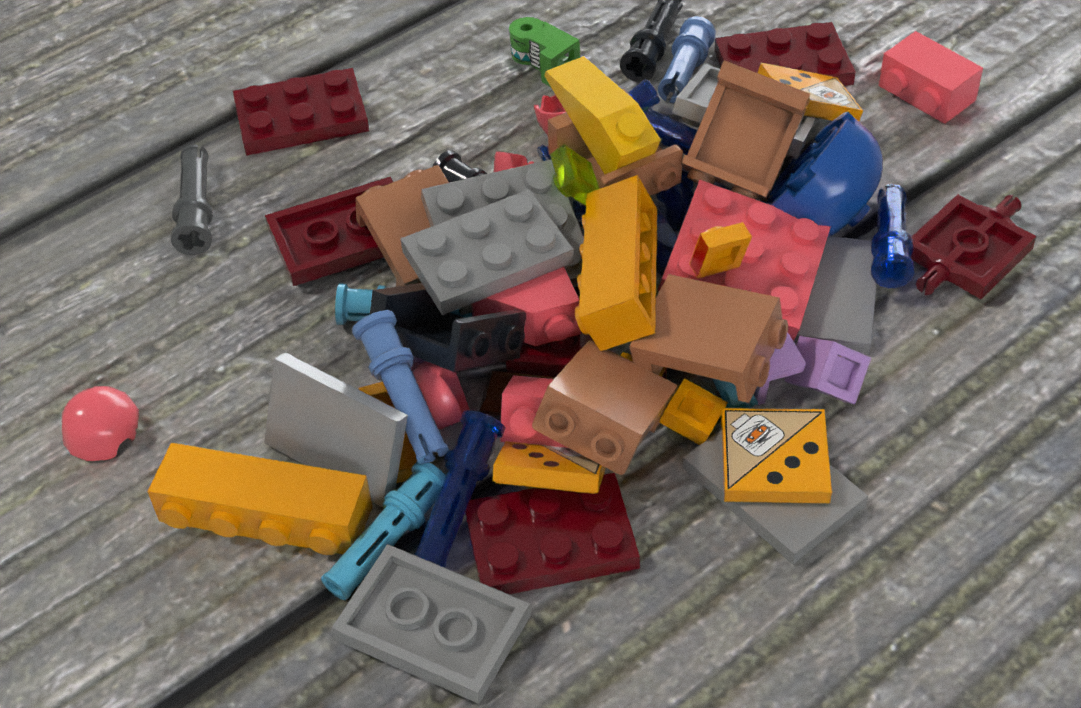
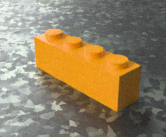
M635 175L587 193L586 213L582 215L584 242L579 247L582 271L577 277L580 300L579 306L575 308V317L581 332L584 335L589 334L600 351L655 334L657 208L639 176Z
M170 443L147 491L159 522H164L173 528L184 529L192 527L213 531L223 537H235L237 535L259 539L273 546H284L287 544L310 548L323 555L344 554L363 533L373 507L366 475L177 443Z

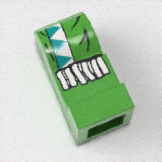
M523 17L514 20L509 26L513 60L522 65H531L541 71V81L549 87L551 86L544 76L545 71L580 58L579 39L547 22L534 17Z

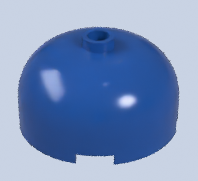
M849 112L841 114L814 137L817 144L815 142L812 143L796 160L793 159L777 177L768 201L764 202L797 219L807 218L814 221L817 225L831 226L828 237L839 232L847 224L854 227L864 218L870 210L867 203L875 193L883 172V156L877 140Z

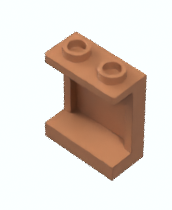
M724 60L717 75L718 83L690 150L687 155H684L681 164L683 169L689 171L687 178L693 182L698 183L699 180L713 185L714 182L732 188L731 191L767 202L809 105L810 93Z
M567 112L548 120L549 155L586 196L587 193L635 175L639 176L650 196L681 183L683 151L677 145L664 150L658 145L654 154L604 175Z
M439 165L426 170H414L403 179L385 186L371 187L362 195L356 197V220L360 227H368L396 277V287L422 283L402 252L401 238L431 227L421 200V189L449 183Z
M668 274L656 296L655 334L632 341L629 348L633 363L657 375H660L663 367L730 382L736 386L738 401L749 403L757 386L763 387L767 381L770 359L774 350L781 349L785 343L788 322L782 318L780 297Z
M589 340L548 385L532 423V428L611 471L623 475L627 471L638 446L649 431L654 433L659 427V421L678 385L608 349L600 351L597 345Z

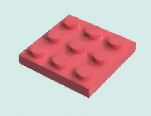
M699 180L658 291H660L668 274L780 297L782 318L787 320L788 333L792 340H795L801 327L831 226L817 225L814 221L807 218L797 219L775 206ZM743 222L752 238L740 267L697 278L689 263L700 233L715 226L726 227Z

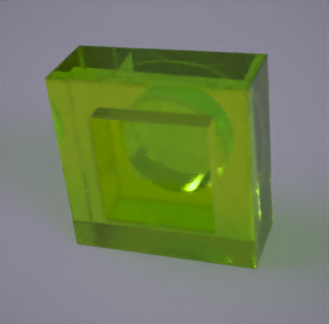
M563 144L550 154L555 170L553 175L554 183L565 197H573L586 206L587 193L599 189L592 163Z

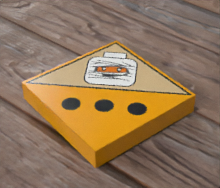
M766 63L760 64L759 74L810 93V102L804 116L833 121L841 114L849 112L855 119L860 121L863 113L862 108L837 77Z
M722 408L724 502H831L832 487L825 409Z
M505 441L493 464V481L499 484L595 494L598 493L606 467L570 448Z

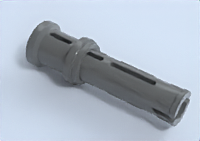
M195 144L188 145L181 151L180 198L173 205L172 217L176 226L171 233V243L177 251L186 255L204 253L210 248L212 243V234L208 229V224L212 220L213 211L211 205L206 200L207 162L209 155L208 151L201 147L200 157H197L198 145Z

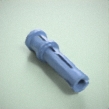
M690 17L684 21L680 28V34L672 45L673 59L658 85L659 96L664 101H666L669 93L672 92L673 95L670 103H675L679 93L688 84L695 67L703 64L708 56V50L715 40L716 31L713 24L704 17Z
M384 310L372 313L359 320L353 326V335L356 340H360L364 344L371 360L368 367L371 375L376 377L377 380L383 381L395 409L408 415L405 432L416 454L417 462L419 464L436 460L434 452H437L439 457H442L449 451V448L444 443L412 373L413 354L410 348L403 347L394 327L397 320L393 311Z

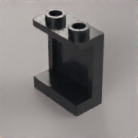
M422 283L372 291L370 314L384 310L393 311L397 320L394 327L403 347L410 348L413 356L452 372L520 358L521 347L525 339L526 313L524 311L514 309L463 318L452 313L442 315Z

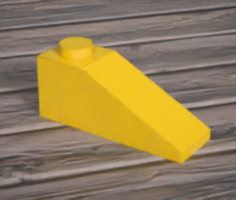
M585 56L545 71L544 76L604 175L656 152L661 139L639 104Z

